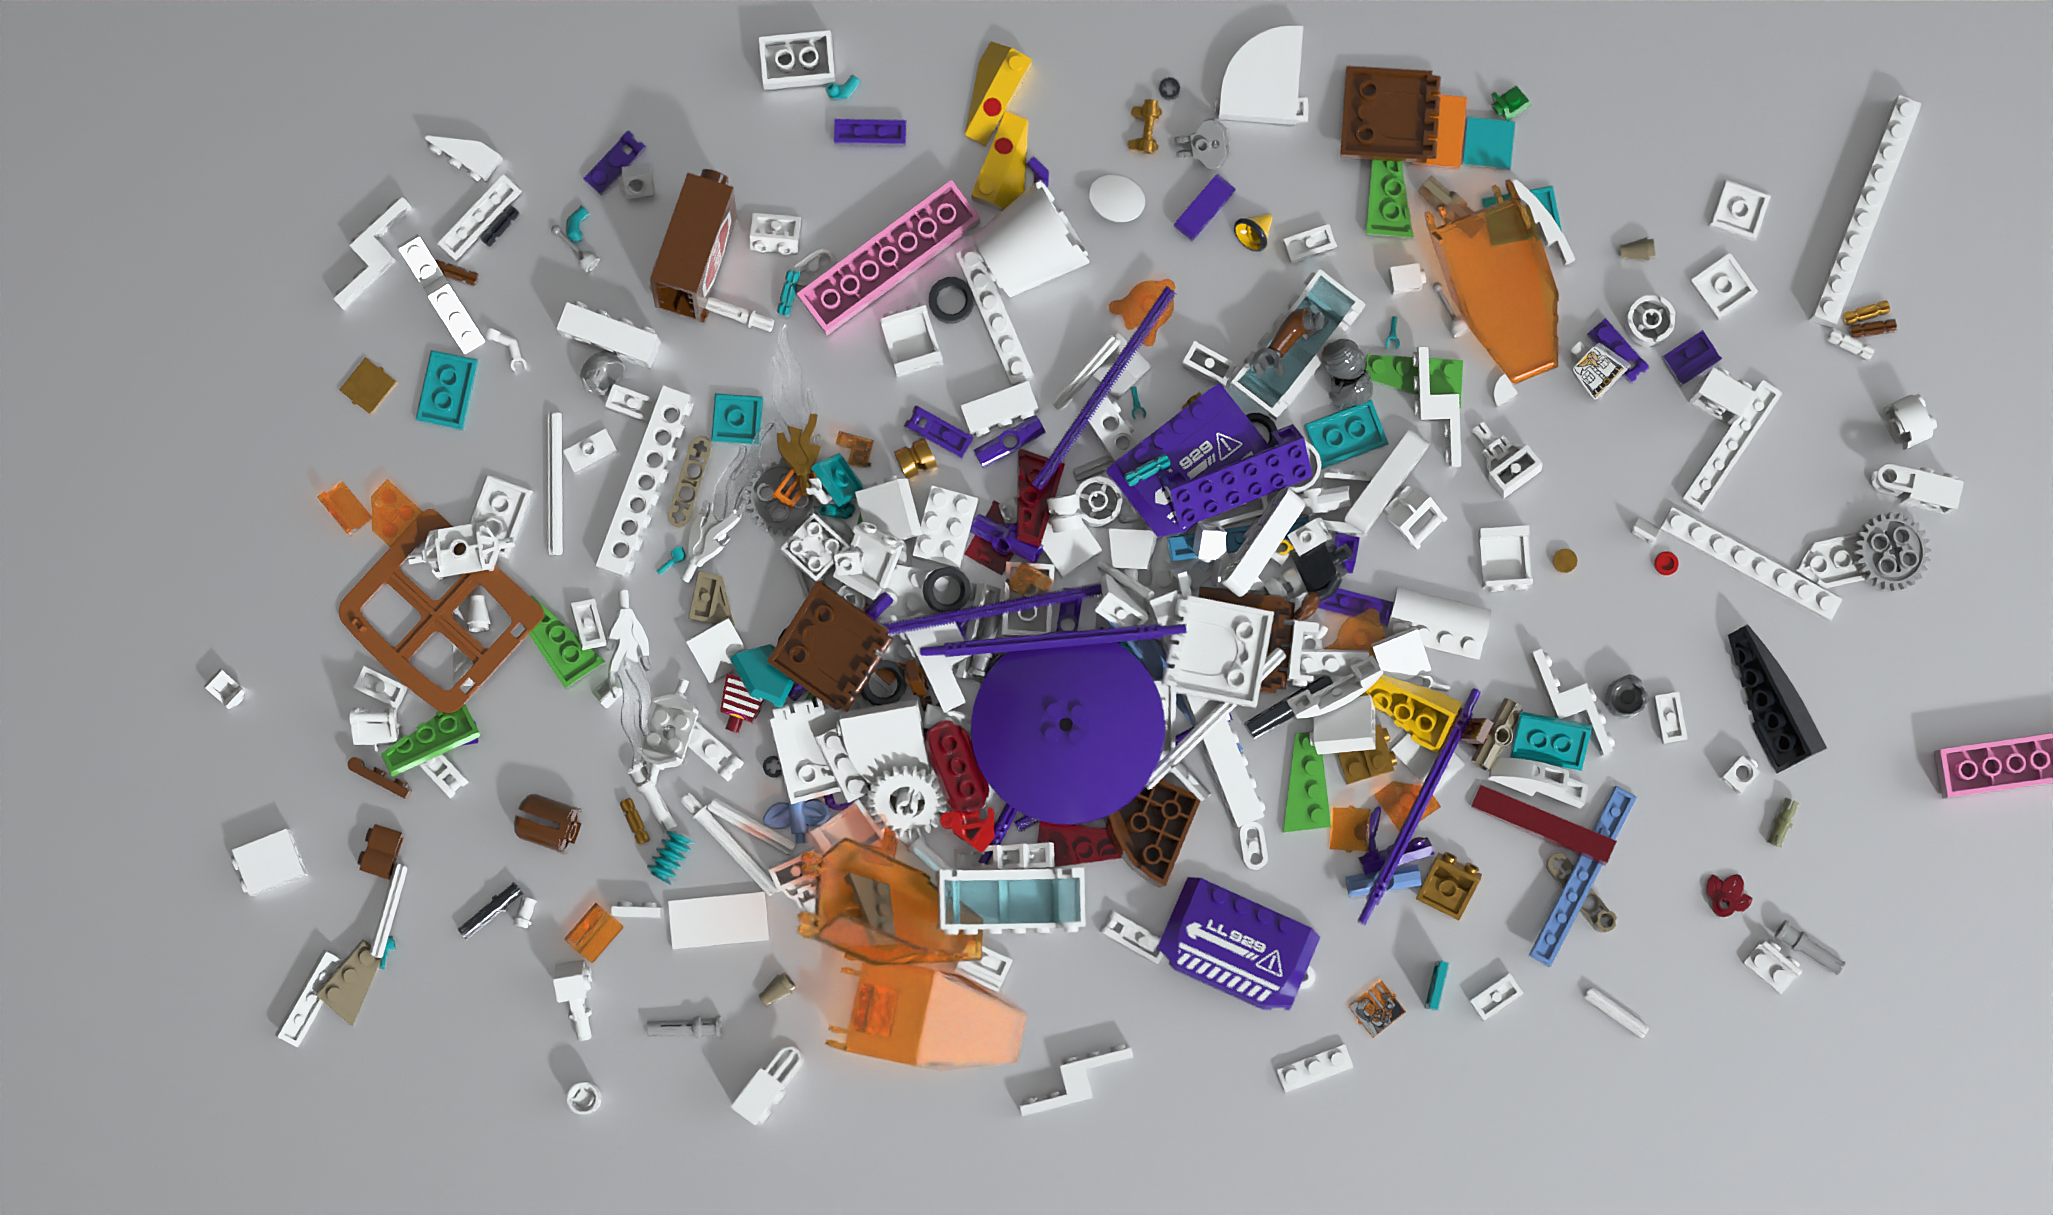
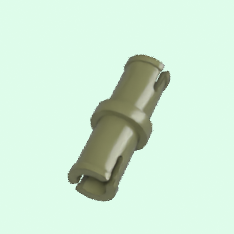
M1786 797L1778 817L1774 818L1775 825L1767 840L1768 843L1774 845L1778 836L1775 845L1782 848L1789 828L1792 829L1793 824L1791 822L1798 805H1800L1799 802L1793 800L1791 808L1788 809L1792 800Z

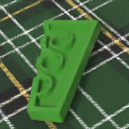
M1372 160L1365 235L1414 238L1402 162Z
M1367 354L1366 370L1369 371L1372 382L1418 395V391H1414L1413 384L1414 376H1418L1417 366L1413 367V357ZM1429 358L1430 394H1459V409L1461 408L1463 360Z
M532 595L530 596L543 608L544 618L529 633V636L565 689L605 663L592 649L582 650L579 637Z
M466 705L453 713L437 711L436 716L426 723L422 722L416 727V731L409 736L405 735L382 752L381 756L393 777L480 737V733Z
M1310 732L1295 733L1283 833L1331 827L1323 754L1317 753L1315 745L1311 746Z

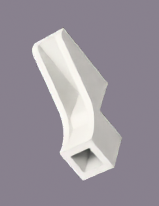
M1197 523L1193 552L1201 561H1214L1212 582L1219 589L1230 590L1220 582L1221 575L1233 559L1226 551L1225 539L1227 532L1221 525ZM1259 576L1247 592L1255 593V590H1264V582Z

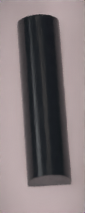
M1323 675L1305 686V688H1301L1244 722L1245 728L1252 739L1256 740L1295 716L1286 700L1307 689L1312 695L1333 684L1330 676Z

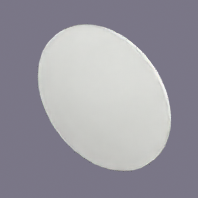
M1121 175L1102 176L1093 182L1089 190V200L1092 207L1101 216L1112 221H1131L1142 213L1145 206V197L1141 188L1131 179Z

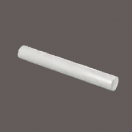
M1104 561L1098 563L1097 568L1107 573L1148 600L1154 597L1153 591Z

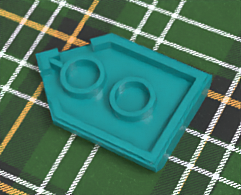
M768 644L738 652L731 656L730 661L748 694L758 700L762 698L770 701L774 706L782 709L794 681L767 662L775 647Z

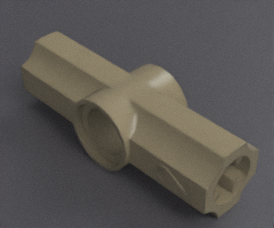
M1432 175L1418 189L1417 192L1436 207L1435 209L1439 215L1448 222H1453L1470 238L1485 224V221L1467 206L1466 201L1459 194L1449 191Z
M1504 698L1492 720L1493 725L1488 739L1483 744H1479L1471 759L1472 764L1476 767L1490 772L1503 746L1511 743L1513 738L1512 729L1519 718L1520 711H1523L1520 704Z

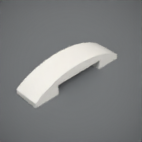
M1370 656L1351 666L1353 673L1312 695L1307 689L1286 701L1297 718L1321 715L1349 703L1364 693L1383 674L1382 669L1374 657Z

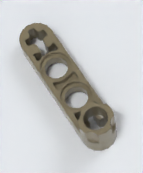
M706 436L694 438L689 445L668 512V520L675 527H682L690 520L705 469L713 450V445ZM704 441L707 451H702L700 454L697 452L695 444ZM690 455H693L694 457L696 456L699 458H704V462L702 463L699 460L690 459ZM694 463L700 467V473L697 477H691L687 474L689 464ZM688 486L692 489L693 496L690 500H684L680 497L679 492L682 487ZM676 500L682 504H690L689 509L683 508L682 515L686 517L685 520H680L679 523L675 522L676 517L672 516L673 512L677 513L680 505H675Z
M1556 853L1547 859L1546 869L1558 885L1563 888L1569 874L1565 875L1561 880L1559 875L1563 873L1559 868L1553 869V859L1555 858L1557 861L1561 859L1563 861L1561 867L1564 871L1572 870L1574 865L1564 854ZM1591 888L1587 896L1593 898L1594 907L1588 910L1581 906L1579 911L1594 930L1606 933L1616 927L1617 916L1613 911H1609ZM1600 906L1602 911L1591 917L1589 914L1595 912ZM1600 917H1608L1609 920L1606 922L1607 928L1600 924Z

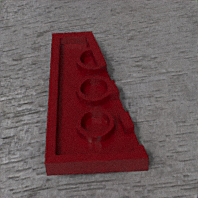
M1020 448L1018 451L1016 539L1040 547L1050 516L1047 499L1056 496L1065 463L1059 462L1060 465L1057 464L1059 467L1056 466L1057 470L1054 469L1056 472L1053 471L1054 475L1051 474L1052 477L1049 476L1050 479H1047L1049 482L1046 481L1047 485L1044 484L1045 487L1042 486L1043 489L1040 491L1031 483H1033L1032 481L1038 475L1037 473L1043 468L1044 463L1048 461V458Z
M1046 822L1039 823L1037 843H1054L1055 867L1122 859L1116 851L1107 829Z

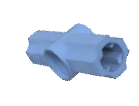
M1418 865L1396 868L1385 892L1421 886ZM1380 871L1367 875L1346 876L1348 896L1355 897L1369 894V890Z

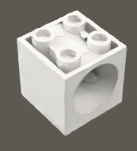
M813 513L780 549L781 553L815 584L816 581L822 582L836 567L835 552L848 551L850 547Z

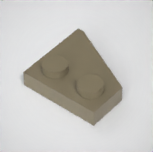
M698 571L688 619L715 625L728 617L734 627L735 623L731 615L723 577Z

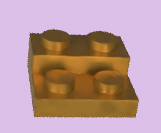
M1381 724L1375 725V749L1337 753L1347 785L1394 771L1393 766L1397 765L1394 751L1389 752L1387 742H1390L1387 728L1382 729Z
M1438 852L1416 896V900L1460 920L1481 880L1482 874L1478 872L1479 868L1471 863L1463 865L1457 862L1455 855L1449 852H1444V854Z

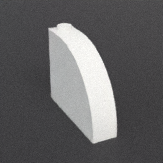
M1282 26L1269 29L1254 36L1237 51L1226 69L1222 82L1221 98L1216 97L1215 112H1219V119L1295 125L1303 26Z
M917 699L841 712L840 721H836L838 734L843 735L845 747L853 765L870 784L876 782V777H884V771L893 773V767H897L901 771L903 766H907L908 770L915 766L917 772L925 769L926 776L933 774L925 749V734ZM900 787L896 789L891 795L897 797V794L900 790L909 787ZM918 791V800L925 799L922 793Z

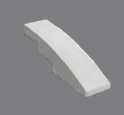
M1517 179L1512 181L1510 187L1527 228L1537 226L1545 247L1555 244L1563 266L1573 263L1575 257L1552 216Z
M920 612L911 617H913V619L914 617H916L917 619V616H919V618L920 616L923 617V613ZM928 626L927 629L925 627L922 629L921 627V630L919 628L916 630L915 628V631L912 629V632L910 629L909 632L906 630L905 635L943 712L945 713L966 703L945 656H921L920 648L939 646L931 628Z
M1054 843L991 845L982 853L973 847L954 849L955 871L1024 870L1055 867ZM986 851H993V855L987 865L978 862L981 855H984Z

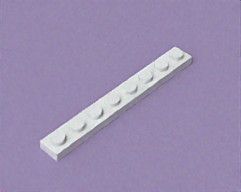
M1673 507L1660 527V530L1828 621L1832 620L1842 601L1838 596Z

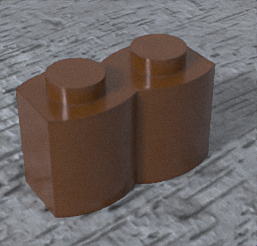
M374 824L373 828L368 829L365 841L368 842L365 851H361L358 858L359 870L390 880L405 834Z

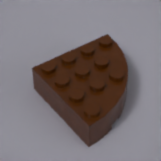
M1161 779L1153 788L1148 789L1144 787L1130 803L1117 812L1104 817V822L1116 851L1126 864L1143 879L1161 888L1165 887L1200 800L1194 793Z

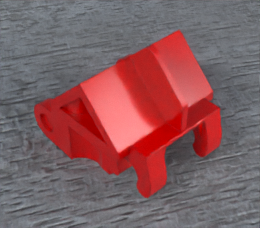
M991 807L987 810V819H981L979 811L973 814H962L955 810L942 814L940 818L941 826L944 829H953L954 835L981 853L986 850L995 837L993 828L994 810Z

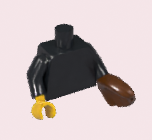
M1286 540L1281 541L1280 544H1284L1287 550L1278 554L1285 556L1289 550L1294 551L1291 553L1292 559L1308 592L1302 600L1301 607L1294 612L1295 621L1311 617L1316 612L1321 601L1336 594L1343 581L1342 577L1347 574L1343 561L1352 557V552L1346 544L1337 548L1334 542L1325 541L1299 556L1292 543Z

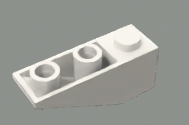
M436 136L425 137L429 144L428 148L437 155H440L442 152L449 157L447 161L458 169L460 166L468 170L467 175L477 182L482 179L487 183L503 160L500 154L480 141Z

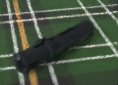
M512 882L498 896L494 895L490 903L459 927L458 931L460 934H463V937L468 941L471 936L501 911L505 912L509 904L520 895H523L520 888L517 889V884Z

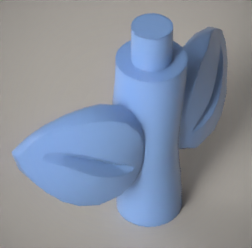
M818 799L789 804V801L788 803L778 802L767 810L763 816V823L776 829H785L791 826V833L795 834L796 844L806 843L805 833H808V825L818 826L825 823L830 818V811L827 805Z

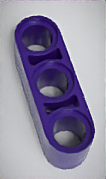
M1217 174L1173 226L1189 240L1193 241L1236 191V188Z

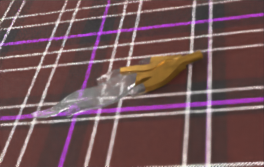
M785 324L779 336V349L788 369L787 390L783 388L781 364L776 357H772V363L775 368L772 399L776 411L789 431L791 441H787L783 427L777 419L774 420L773 425L776 430L779 453L795 472L797 478L800 479L802 495L808 496L810 494L807 493L806 488H810L808 479L811 475V467L814 465L821 448L820 434L816 435L813 444L810 445V439L817 423L818 412L810 389L807 391L808 412L803 404L801 395L802 367L788 346V325Z

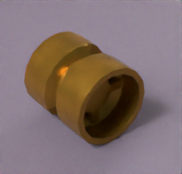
M925 438L913 442L911 448L905 446L894 451L901 470L907 479L918 475L921 469L927 471L937 466Z

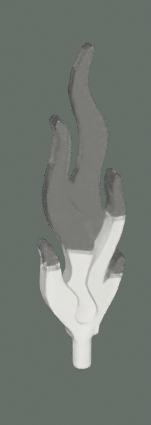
M773 422L766 424L756 434L745 466L738 476L733 479L746 459L747 447L744 445L740 446L738 455L719 477L713 493L712 506L706 500L703 502L702 508L691 526L687 557L689 563L680 579L689 583L697 567L701 568L706 561L717 555L729 542L730 536L725 533L738 523L746 510L751 493L744 491L740 499L739 496L759 468L762 443L767 433L773 428Z
M628 590L618 591L620 609L617 610L616 618L610 627L606 639L607 651L612 650L616 643V648L609 662L608 680L613 698L619 697L620 694L618 678L621 683L623 703L620 722L633 748L631 769L635 770L642 757V745L635 724V706L638 701L639 728L643 736L647 737L650 735L647 724L651 704L650 687L639 664L636 647L644 670H651L647 636L635 617L633 609H629Z

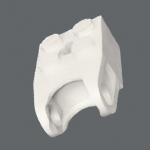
M1894 464L1882 466L1871 476V484L1875 490L1900 497L1903 504L1947 515L1958 509L1964 481L1957 480L1958 476L1944 473L1943 476L1934 474L1933 469L1920 467V470ZM1882 474H1886L1889 477V483L1884 481Z

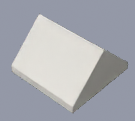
M1119 333L1115 336L1120 340V344L1093 374L1099 382H1102L1103 377L1107 374L1106 372L1112 367L1113 362H1115L1120 352L1127 345V341ZM1136 350V354L1133 353L1135 356L1132 355L1133 359L1130 358L1131 361L1128 360V366L1125 365L1126 368H1123L1125 371L1121 370L1123 374L1120 372L1121 376L1118 375L1119 378L1115 380L1116 383L1113 382L1114 386L1111 385L1113 388L1110 387L1111 391L1108 390L1117 400L1152 367Z

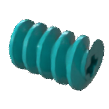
M675 831L666 832L670 840H661L665 849H656L661 856H652L651 859L656 865H647L648 870L651 872L650 874L669 885L672 883L668 880V877H676L672 869L681 868L677 860H686L682 851H691L687 843L695 844Z

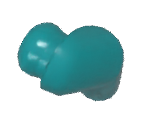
M851 75L845 84L836 85L829 83L826 86V93L829 98L834 100L847 99L861 81L856 76Z
M582 205L566 220V235L574 242L582 238L583 233L580 231V222L589 215Z
M850 502L840 507L837 504H821L818 510L820 515L848 519L852 517L855 507Z

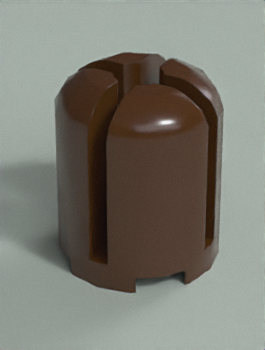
M530 794L521 801L518 810L557 823L560 827L556 829L515 815V834L520 839L555 850L564 855L568 854L565 852V849L569 843L575 844L582 823L577 822L578 811L583 812L582 809L538 794Z

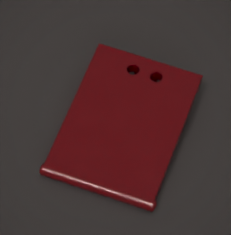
M994 500L985 517L1004 526L1005 522L999 508L1000 503ZM977 535L973 537L964 553L965 556L1001 576L1006 569V562H1010L1014 555L1011 552L1008 554L998 553L993 548L991 542Z

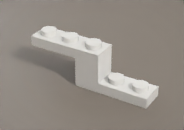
M403 197L399 200L397 198L394 199L387 206L388 210L382 216L377 215L370 221V227L366 231L358 232L351 239L352 243L349 246L368 267L360 269L353 276L354 280L348 286L344 284L336 291L335 294L337 296L334 300L342 309L347 307L396 261L379 243L378 239L412 208Z
M417 234L397 246L463 353L466 354L484 343L483 337L420 236Z
M1417 347V352H1413V367L1417 366L1418 376L1413 378L1414 391H1418V400L1414 401L1415 415H1419L1420 420L1448 419V423H1444L1445 438L1449 437V447H1445V461L1450 462L1451 467H1460L1459 394H1430L1428 347Z
M1542 649L1530 653L1555 718L1564 719L1584 711L1588 724L1592 725L1591 732L1601 756L1612 752L1614 741L1610 732L1606 733L1603 727L1606 721L1602 711L1597 710L1594 704L1597 698L1593 688H1588L1586 683L1559 694L1560 682L1556 675L1552 676L1549 668L1552 666L1548 653H1543Z
M1125 1044L1111 1047V1053L1102 1055L1101 1050L1088 1053V1058L1078 1061L1077 1056L1064 1059V1065H1060L1067 1094L1062 1095L1061 1091L1047 1094L1048 1099L1038 1101V1097L1023 1100L1024 1105L1020 1106L1022 1116L1093 1098L1086 1069L1132 1058L1131 1048H1125Z

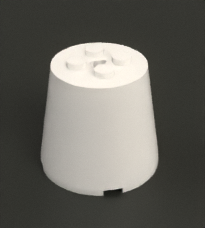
M1041 180L1035 182L973 235V240L978 248L975 251L980 260L988 267L986 270L989 276L997 283L999 288L1004 289L1009 297L1018 295L1091 262L1085 247L1062 209L1057 212L1052 204V201L1055 199Z

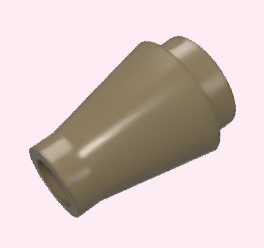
M1646 237L1620 245L1622 259L1650 261V258H1656L1654 239Z
M783 972L781 975L777 974L765 990L759 994V998L768 1007L771 1003L792 994V990L796 986L791 978Z

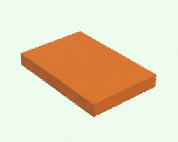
M1438 94L1437 96H1440L1439 116L1433 117L1439 119L1438 138L1428 139L1437 141V158L1427 159V163L1412 162V164L1460 169L1467 97Z

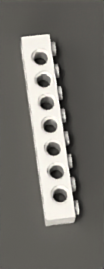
M662 386L598 557L597 568L624 578L626 573H631L635 560L632 559L635 550H640L643 542V537H640L643 528H648L652 515L649 514L651 506H656L660 497V492H657L660 483H665L669 472L666 469L669 460L673 461L677 451V448L674 447L676 439H681L684 433L685 425L682 424L685 415L690 416L694 405L691 402L692 398L690 395ZM670 409L678 412L677 418L673 421L665 419V413ZM660 432L669 433V440L666 443L657 442L656 438ZM653 454L661 456V461L656 466L648 464V459ZM643 477H651L653 482L649 488L640 487V480ZM635 499H642L644 501V507L640 511H634L631 508V504ZM628 521H632L636 525L635 530L630 534L623 531V526ZM619 544L627 546V552L623 556L615 555V547Z

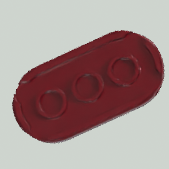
M949 720L940 721L931 726L925 735L924 744L927 755L949 806L959 813L973 814L982 809L986 804L985 802L989 797L988 782L978 766L972 742L965 729L953 724L954 722Z

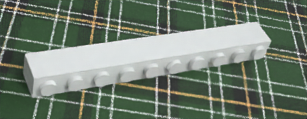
M1901 95L1894 100L1811 314V321L1831 329L1837 325L1922 103Z
M1177 590L1146 601L1154 624L1162 623V626L1172 625L1173 620L1183 621V618L1174 616L1177 599L1184 600L1181 593L1178 594ZM1163 635V638H1160L1166 655L1169 644H1179L1177 641L1170 640V635ZM1182 694L1194 727L1220 703V701ZM1228 713L1200 742L1233 827H1240L1264 817L1263 811L1265 806L1261 797H1257L1254 791L1256 783L1253 776L1247 773L1245 768L1248 765L1244 753L1238 750L1236 743L1239 742L1235 730H1231L1228 720H1230V716Z

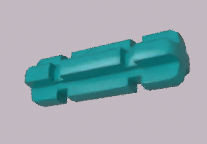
M789 269L786 272L785 280L787 281L783 284L780 296L781 302L777 308V313L788 316L792 310L791 304L794 302L798 286L796 283L800 278V272L797 270Z
M1162 454L1156 457L1155 461L1151 460L1137 467L1136 471L1132 470L1126 473L1124 476L1129 486H1133L1140 479L1144 480L1159 472V469L1163 470L1169 467L1170 460L1166 454Z

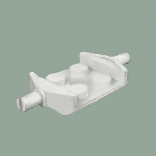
M485 522L432 530L427 536L422 553L408 554V561L410 565L421 562L427 563L439 580L442 577L476 571H493L499 550L515 547V539L511 537L499 540ZM458 543L466 545V551L463 555H455L454 547Z
M679 678L676 691L673 694L656 697L652 700L656 707L642 748H636V751L650 763L649 766L651 767L646 778L648 782L656 783L659 769L677 767L682 764L699 710L684 696L689 683L687 680ZM675 727V735L668 739V731Z

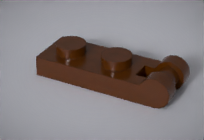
M357 757L349 759L347 765L352 772L406 800L409 799L412 791L407 789L408 783L398 778H395L393 782L386 778L387 772L377 767H374L373 770L365 767L362 759Z

